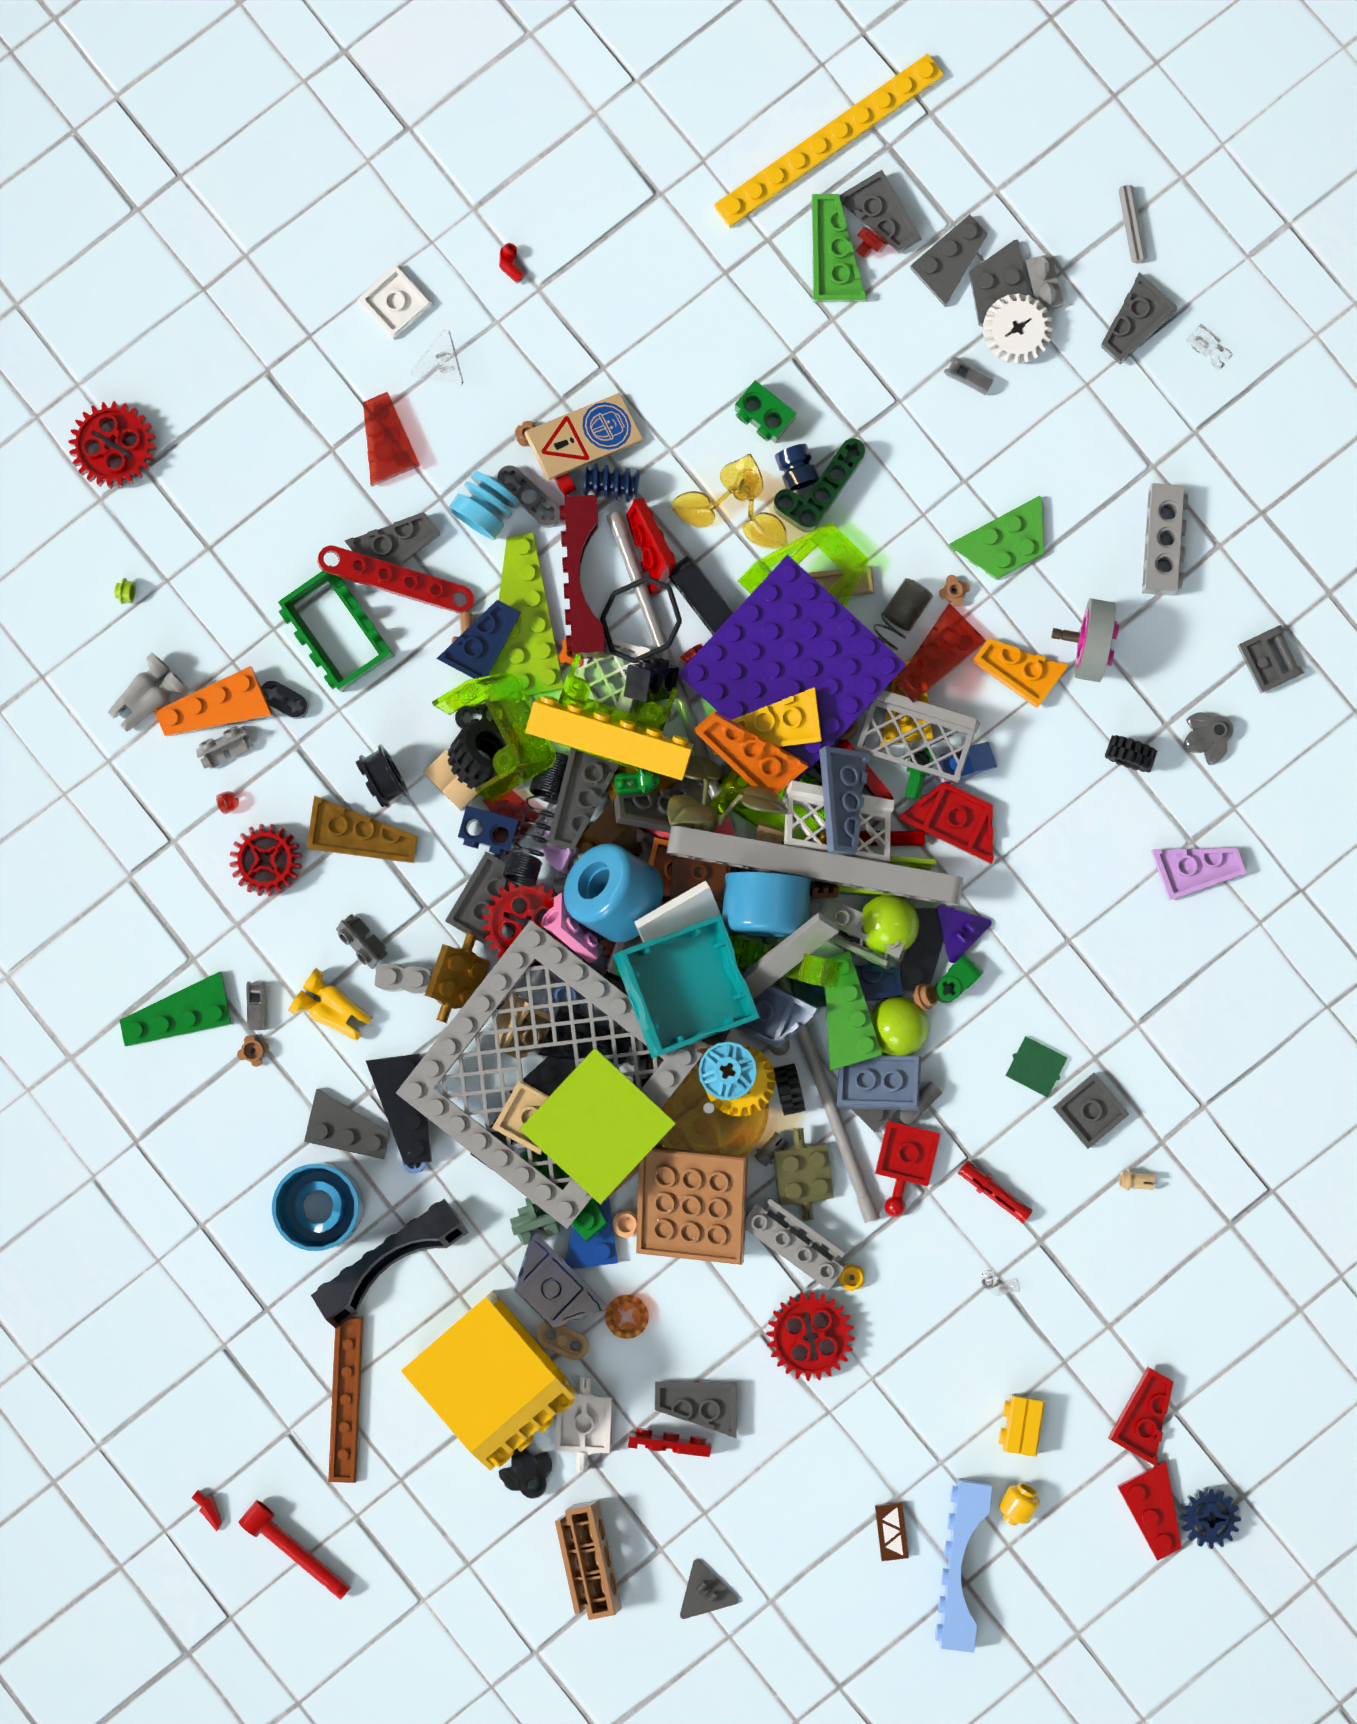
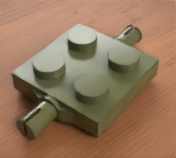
M799 1127L792 1129L794 1145L786 1149L773 1150L778 1204L781 1206L790 1204L801 1205L802 1220L808 1221V1219H814L812 1203L834 1197L828 1144L811 1145L805 1143L804 1128Z

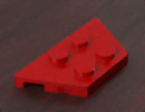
M943 781L930 793L903 812L897 819L990 865L993 863V805Z

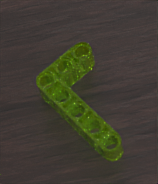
M729 935L735 951L736 963L739 966L751 967L776 947ZM804 953L803 960L783 976L801 982L837 989L843 962Z

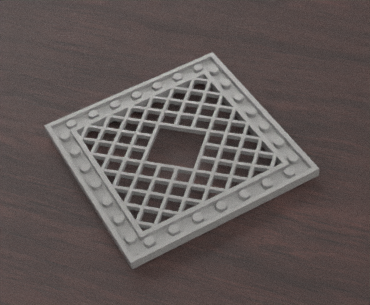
M530 920L397 1090L396 1094L568 1229L593 1197L570 1176L569 1178L555 1179L553 1170L555 1162L549 1156H547V1161L533 1162L532 1150L527 1148V1161L513 1150L526 1148L521 1144L512 1145L511 1138L507 1136L506 1145L491 1133L496 1132V1130L490 1128L489 1113L502 1111L507 1102L505 1091H511L515 1088V1086L505 1087L503 1072L518 1070V1077L523 1081L520 1050L573 1044L575 1065L577 1067L585 1059H579L577 1043L592 1041L593 1049H597L596 1041L611 1039L613 1054L604 1056L607 1059L614 1058V1066L618 1069V1058L633 1056L635 1071L623 1074L625 1076L635 1075L636 1086L662 1109L703 1054L689 1044L660 1055L664 1061L659 1067L657 1057L653 1058L654 1069L639 1071L637 1055L650 1053L649 1050L636 1051L635 1037L645 1045L646 1042L629 997ZM535 960L543 964L542 966L530 967ZM545 969L546 985L532 986L530 971ZM549 970L564 982L551 984ZM526 972L527 987L514 988ZM566 986L568 1001L553 1003L551 988ZM571 987L586 999L572 1001ZM547 989L549 1004L534 1005L532 990ZM528 991L529 1006L515 1008L513 993ZM509 994L510 1009L497 1010ZM588 1003L589 1018L574 1020L573 1005ZM592 1004L608 1016L594 1018ZM568 1005L570 1021L555 1022L554 1007ZM549 1008L551 1023L536 1025L535 1009ZM530 1010L532 1025L517 1027L515 1012ZM511 1013L513 1028L498 1029L496 1014ZM492 1016L494 1030L479 1032ZM609 1020L611 1035L596 1037L594 1022ZM614 1021L629 1033L615 1035ZM590 1022L591 1038L577 1039L575 1024ZM571 1025L572 1040L558 1042L556 1026ZM552 1027L553 1042L538 1044L537 1029ZM532 1029L534 1045L519 1046L518 1031ZM513 1032L515 1047L500 1049L499 1033ZM494 1034L496 1049L481 1051L480 1036ZM631 1037L632 1052L617 1054L616 1038ZM475 1038L477 1052L463 1053ZM516 1051L517 1066L503 1068L501 1053ZM496 1053L498 1069L483 1070L482 1055ZM477 1056L479 1071L464 1073L463 1057ZM458 1060L460 1073L446 1075ZM499 1073L500 1088L486 1090L484 1074ZM653 1073L641 1089L639 1075ZM480 1075L481 1090L467 1092L465 1077ZM460 1077L462 1093L448 1094L446 1079ZM440 1081L442 1082L443 1094L436 1089ZM501 1092L503 1107L488 1109L486 1094ZM482 1094L484 1110L469 1111L467 1096ZM463 1096L464 1110L448 1098ZM484 1113L486 1128L470 1115ZM548 1164L550 1179L534 1166ZM561 1182H569L564 1189H562L556 1184Z

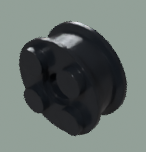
M378 745V750L367 757L360 755L359 760L355 761L363 776L366 775L368 779L365 784L370 794L376 797L382 808L384 806L387 808L391 807L390 802L402 795L406 798L410 796L397 766L383 745Z

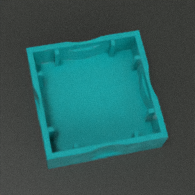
M721 914L613 955L651 1058L760 1018L748 985L738 969L735 951Z

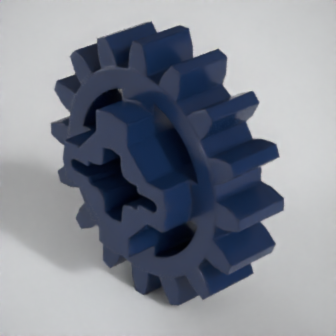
M1211 1487L1207 1488L1206 1494L1197 1489L1198 1497L1194 1498L1188 1495L1187 1497L1191 1503L1189 1505L1182 1504L1181 1506L1186 1510V1514L1179 1515L1181 1520L1186 1521V1524L1181 1528L1183 1531H1191L1187 1538L1191 1541L1197 1538V1545L1200 1547L1205 1542H1207L1209 1549H1213L1214 1542H1217L1220 1547H1224L1223 1539L1226 1538L1232 1541L1231 1531L1239 1532V1529L1234 1525V1522L1241 1521V1517L1234 1515V1512L1238 1511L1239 1507L1237 1505L1230 1506L1233 1498L1227 1496L1223 1499L1224 1491L1220 1489L1216 1494H1214ZM1216 1501L1224 1505L1227 1513L1220 1512L1217 1509ZM1203 1502V1506L1198 1511H1194ZM1210 1512L1216 1517H1219L1216 1519H1212L1211 1524H1209L1204 1519H1201L1208 1517L1210 1515ZM1194 1524L1203 1526L1204 1535L1198 1533ZM1223 1525H1226V1527L1223 1529V1531L1220 1532L1219 1534H1217V1531H1218Z

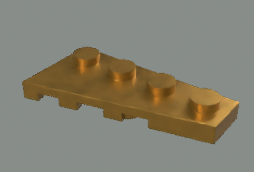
M314 795L307 849L414 864L418 840L416 835Z

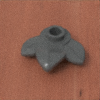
M1204 712L1195 713L1188 717L1186 721L1193 730L1185 738L1183 749L1192 753L1204 752L1208 765L1220 761L1227 752V741L1233 734L1232 722L1224 716L1213 718ZM1218 724L1223 725L1225 728V732L1222 735L1215 733L1214 729Z

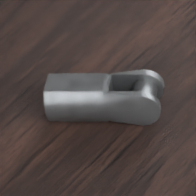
M951 357L950 361L952 363L948 369L944 370V373L950 378L986 395L994 379L974 369L962 360ZM960 368L967 371L965 377L958 374Z
M247 981V1030H265V981H261V984H251V981ZM252 995H260V1003H252Z
M930 1081L920 1091L919 1111L901 1110V1122L907 1125L912 1124L923 1111H926L942 1092Z

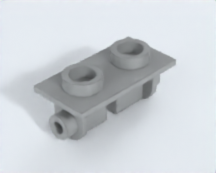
M234 726L223 733L224 736L216 740L210 738L199 744L200 748L196 749V754L198 758L204 756V758L200 759L204 769L208 767L212 769L228 761L224 753L226 750H229L232 758L250 750L249 747L253 746V743L249 736L243 737L246 735L245 726L240 728Z

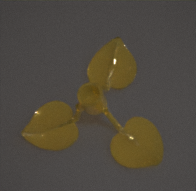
M751 454L730 462L722 468L720 480L727 491L715 503L710 504L709 497L705 493L698 491L685 492L677 496L671 503L672 510L684 522L693 527L703 528L710 526L714 522L715 513L713 509H716L733 493L737 500H749L748 517L750 520L743 523L742 530L750 542L767 549L782 548L788 544L785 526L777 516L767 512L758 513L756 516L753 513L754 499L763 490V479L759 467Z

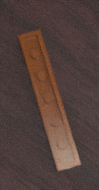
M353 1316L335 1329L328 1482L356 1483L364 1317Z

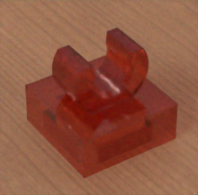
M863 227L857 234L863 242L856 249V252L863 258H867L873 249L876 252H882L888 243L868 227Z

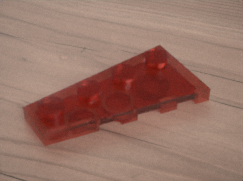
M949 603L895 684L914 703L982 647L986 640Z

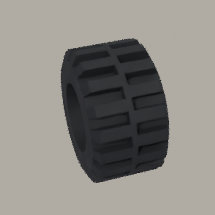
M481 718L480 721L473 719L470 723L465 724L448 750V756H450L448 764L453 766L451 769L453 775L457 774L459 777L458 781L461 783L465 782L470 789L476 788L478 792H483L485 789L487 792H493L495 788L497 790L501 789L521 763L522 750L519 749L521 744L519 740H515L516 735L514 732H509L506 725L503 724L501 726L494 719L491 722L487 718ZM479 751H482L485 754H487L491 758V760L485 758L483 755L480 754Z

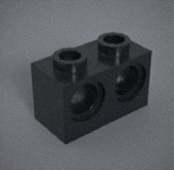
M654 658V662L640 660L639 664L628 665L624 697L645 703L674 699L680 667L670 665V660L663 658Z

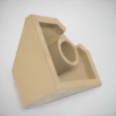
M513 993L515 1008L529 1006L528 1000ZM509 996L500 1010L510 1009ZM535 1009L536 1025L551 1023L549 1013L542 1009ZM530 1010L515 1012L517 1027L532 1025ZM511 1013L497 1014L498 1029L513 1028ZM550 1027L537 1029L538 1044L543 1043ZM532 1029L518 1031L519 1046L534 1045ZM513 1032L499 1033L500 1049L515 1047ZM535 1049L520 1050L521 1059L527 1057V1053ZM516 1051L504 1052L516 1059Z

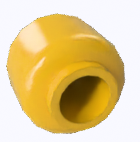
M1025 1483L1011 1485L999 1503L1000 1511L1004 1514L1003 1519L1014 1526H1017L1018 1523L1028 1524L1040 1506L1036 1490Z

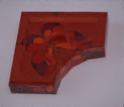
M505 784L501 789L497 790L495 788L493 792H489L482 800L490 812L518 819L520 823L526 822L522 812L530 809L525 800ZM527 811L524 813V816L528 820L536 822L541 814L535 811ZM523 824L520 826V829L527 833L532 824ZM498 829L494 835L495 841L498 843L505 842L509 836L508 830ZM518 829L517 836H518V835H522V833L519 831V829ZM522 837L517 838L516 842L518 843Z

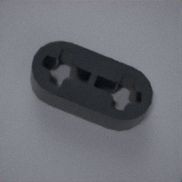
M268 681L261 686L268 704L272 708L293 719H301L307 714L309 709L308 702L302 695L276 681ZM274 687H278L277 692L283 696L282 700L275 697L268 700L267 689L273 690ZM287 699L294 703L301 700L302 710H296L294 713H291L292 708L286 704Z

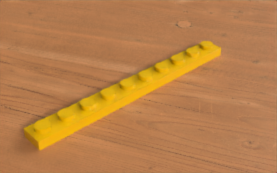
M927 53L715 203L714 208L727 226L731 228L943 78L942 71Z

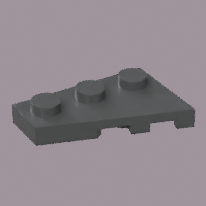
M883 170L839 195L841 203L898 253L922 240Z
M1139 272L1134 285L1124 300V304L1110 326L1101 344V348L1121 365L1177 311V306Z
M685 786L674 791H670L669 788L661 789L657 793L643 794L642 792L618 794L614 799L616 823L670 833L671 826L667 815L668 802L675 795L690 796V787ZM694 823L672 825L694 829Z
M485 851L446 917L445 922L464 933L476 935L477 941L490 947L493 940H484V937L490 934L489 930L481 929L482 926L488 924V920L481 917L482 915L490 914V911L484 907L485 905L494 904L490 896L500 897L498 888H505L506 879L503 877V871L506 863Z
M316 1089L304 1142L385 1159L390 1132L321 1090Z

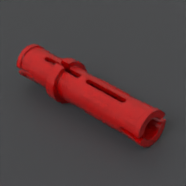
M969 1160L958 1171L957 1174L959 1176H962L976 1187L975 1191L979 1194L984 1193L1019 1220L1020 1223L1023 1224L1033 1211L1031 1208L1027 1207L992 1180L993 1176L989 1173L987 1175L971 1164Z

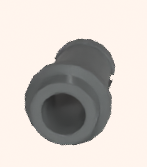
M775 1131L774 1135L761 1149H756L757 1153L754 1157L765 1167L768 1164L772 1165L773 1150L783 1149L788 1142L782 1139V1136Z

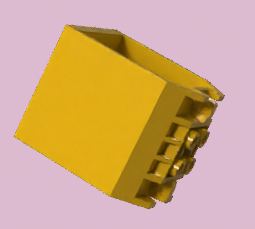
M494 1291L490 1292L401 1370L404 1376L468 1451L490 1471L495 1468V1465L498 1468L503 1466L511 1458L516 1448L520 1452L533 1441L534 1437L532 1434L537 1430L543 1433L554 1423L555 1419L553 1416L556 1413L560 1414L567 1410L574 1403L573 1398L577 1394V1391L561 1369Z

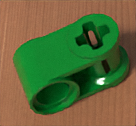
M965 953L934 986L939 1002H952L984 973ZM951 985V994L949 993L945 996L942 993L944 991L943 986Z

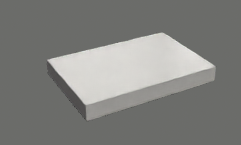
M704 881L639 918L634 923L644 943L718 916L720 911L709 885Z

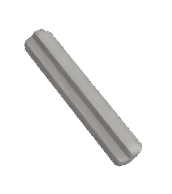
M1124 185L1119 189V197L1131 262L1141 263L1146 259V252L1134 187L1132 185Z

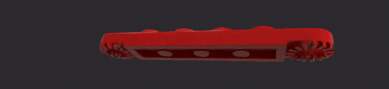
M329 545L324 547L317 557V563L323 572L440 609L464 613L471 608L474 602L473 593L463 585L344 548ZM330 552L337 555L339 560L338 564L333 567L326 565L324 562V555ZM455 593L465 594V597H467L465 606H457L453 602V595Z

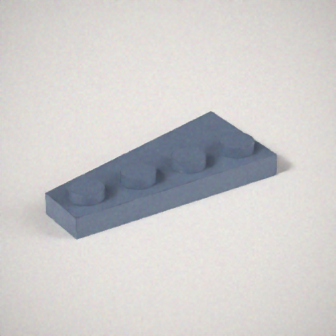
M827 746L820 749L827 849L830 854L852 856L857 853L861 826L859 813L864 804L862 791L863 785L867 783L868 773L865 770L866 763L870 761L871 753Z

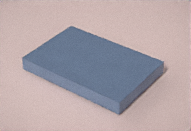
M882 1055L839 1068L837 1108L919 1111L921 1056Z

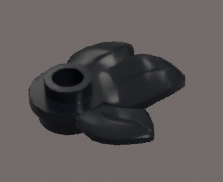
M516 1448L511 1457L512 1467L499 1470V1478L509 1490L521 1491L524 1496L530 1499L539 1498L546 1491V1478L552 1471L551 1457L547 1451L535 1457L526 1448L521 1452ZM535 1479L537 1486L534 1489H529V1481Z

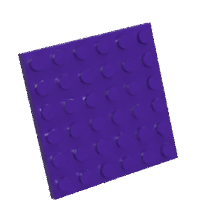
M787 554L683 667L678 675L717 712L730 720L815 687L822 742L780 747L807 762L808 768L793 780L799 782L820 760V749L825 746L832 747L907 665Z

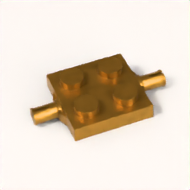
M466 933L462 948H454L442 944L425 992V996L431 997L439 1004H442L436 1018L438 1021L447 1023L451 1009L462 1008L484 980L490 961L480 958L472 952L477 938L476 935Z

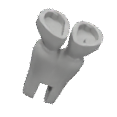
M153 652L146 658L149 670L139 673L108 711L113 719L121 715L127 708L132 711L121 724V727L126 732L135 727L149 714L163 706L168 701L169 695L172 692L183 693L187 689V686L181 679L170 671V668ZM166 675L163 682L159 686H155L156 682Z

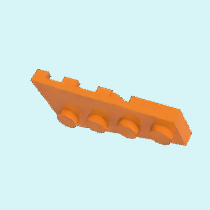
M251 666L154 711L165 736L274 716Z
M713 711L694 728L695 733L751 786L765 787L778 794L808 768L807 762L716 711Z

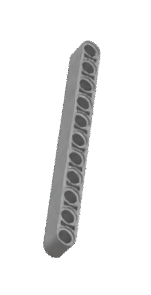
M671 826L666 852L669 855L766 873L801 876L809 878L811 881L953 906L960 905L964 878L950 874L681 826Z

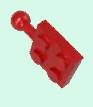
M891 1121L886 1122L875 1174L896 1179L893 1194L886 1200L884 1205L885 1212L890 1217H900L906 1210V1203L903 1200L906 1182L924 1186L929 1185L941 1133Z

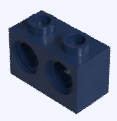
M466 805L458 838L464 840L463 845L478 849L479 844L490 847L489 852L504 856L505 851L510 853V850L514 847V837L517 836L520 821ZM475 821L481 822L483 826L482 832L476 836L470 835L468 831L469 825ZM498 829L508 830L509 836L505 842L498 843L495 841L494 835Z

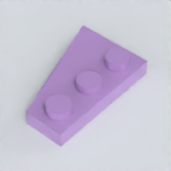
M1238 848L1151 850L1169 901L1247 873Z

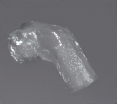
M990 1269L981 1273L983 1287L996 1296L1020 1291L1017 1278L1002 1281Z

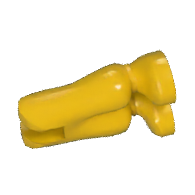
M315 968L303 988L320 997L321 1001L317 1002L301 990L293 1000L288 1011L293 1014L307 1011L310 1018L315 1022L358 1041L362 1034L353 1026L347 1025V1020L353 1015L358 1021L369 1025L372 1017L352 1002L336 986L324 984L322 971Z

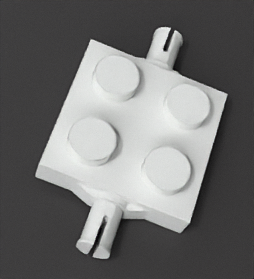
M580 1377V1393L575 1394L576 1396L573 1398L574 1403L564 1412L556 1414L555 1451H568L575 1454V1471L578 1472L581 1470V1461L582 1472H587V1455L610 1453L612 1397H599L591 1394L592 1377H587L586 1388L585 1377Z

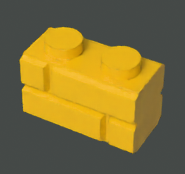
M1010 1395L1009 1401H1004L1002 1416L1007 1417L1005 1428H1000L998 1444H1002L1003 1451L1037 1457L1045 1401L1017 1395Z

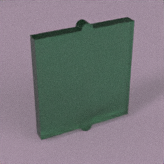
M1025 1036L1017 1053L1012 1055L1014 1059L1005 1076L1048 1098L1056 1080H1060L1059 1074L1067 1057Z

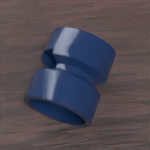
M807 444L794 445L775 454L774 457L779 470L785 472L782 479L786 489L796 491L818 481L819 477L815 465L809 464L812 457Z

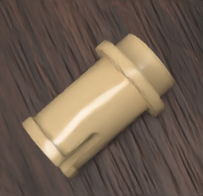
M1130 1169L1121 1171L1119 1178L1120 1188H1125L1126 1191H1129L1130 1188L1154 1190L1155 1185L1152 1184V1182H1155L1154 1173L1131 1172Z

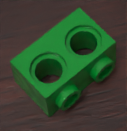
M756 380L736 402L734 411L737 412L736 417L746 425L751 423L758 429L756 433L767 442L771 439L774 443L781 438L794 422L797 414ZM751 400H755L760 403L761 407L756 411H751L746 407V404ZM770 417H777L781 420V425L776 428L770 427L767 424V420Z

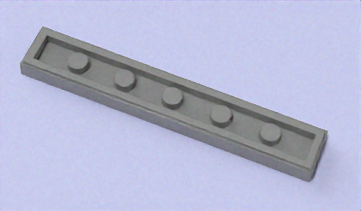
M818 912L744 971L741 975L748 985L752 999L839 932L838 924Z

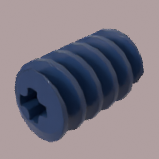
M597 463L593 465L591 470L588 469L587 464L583 493L584 495H589L593 489L594 495L598 498L601 492L604 491L605 499H609L614 492L617 501H620L623 494H625L626 502H631L633 496L637 499L640 470H636L632 477L629 468H626L623 475H620V470L617 466L613 473H610L608 465H605L602 472H599Z

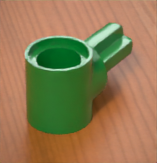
M928 748L916 753L926 755L928 763L934 761ZM910 756V757L908 758V761L913 762V760H912V758H911V756ZM907 767L906 771L910 772L905 796L910 799L919 800L925 777L930 776V774Z

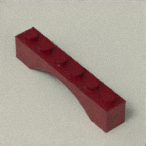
M564 496L565 505H560V521H566V531H561L562 547H567V557H562L563 573H568L569 583H564V599H569L570 609H565L566 625H571V635H566L567 651H572L573 659L605 658L603 624L595 617L586 603L580 584V569L584 551L591 537L599 528L597 496Z

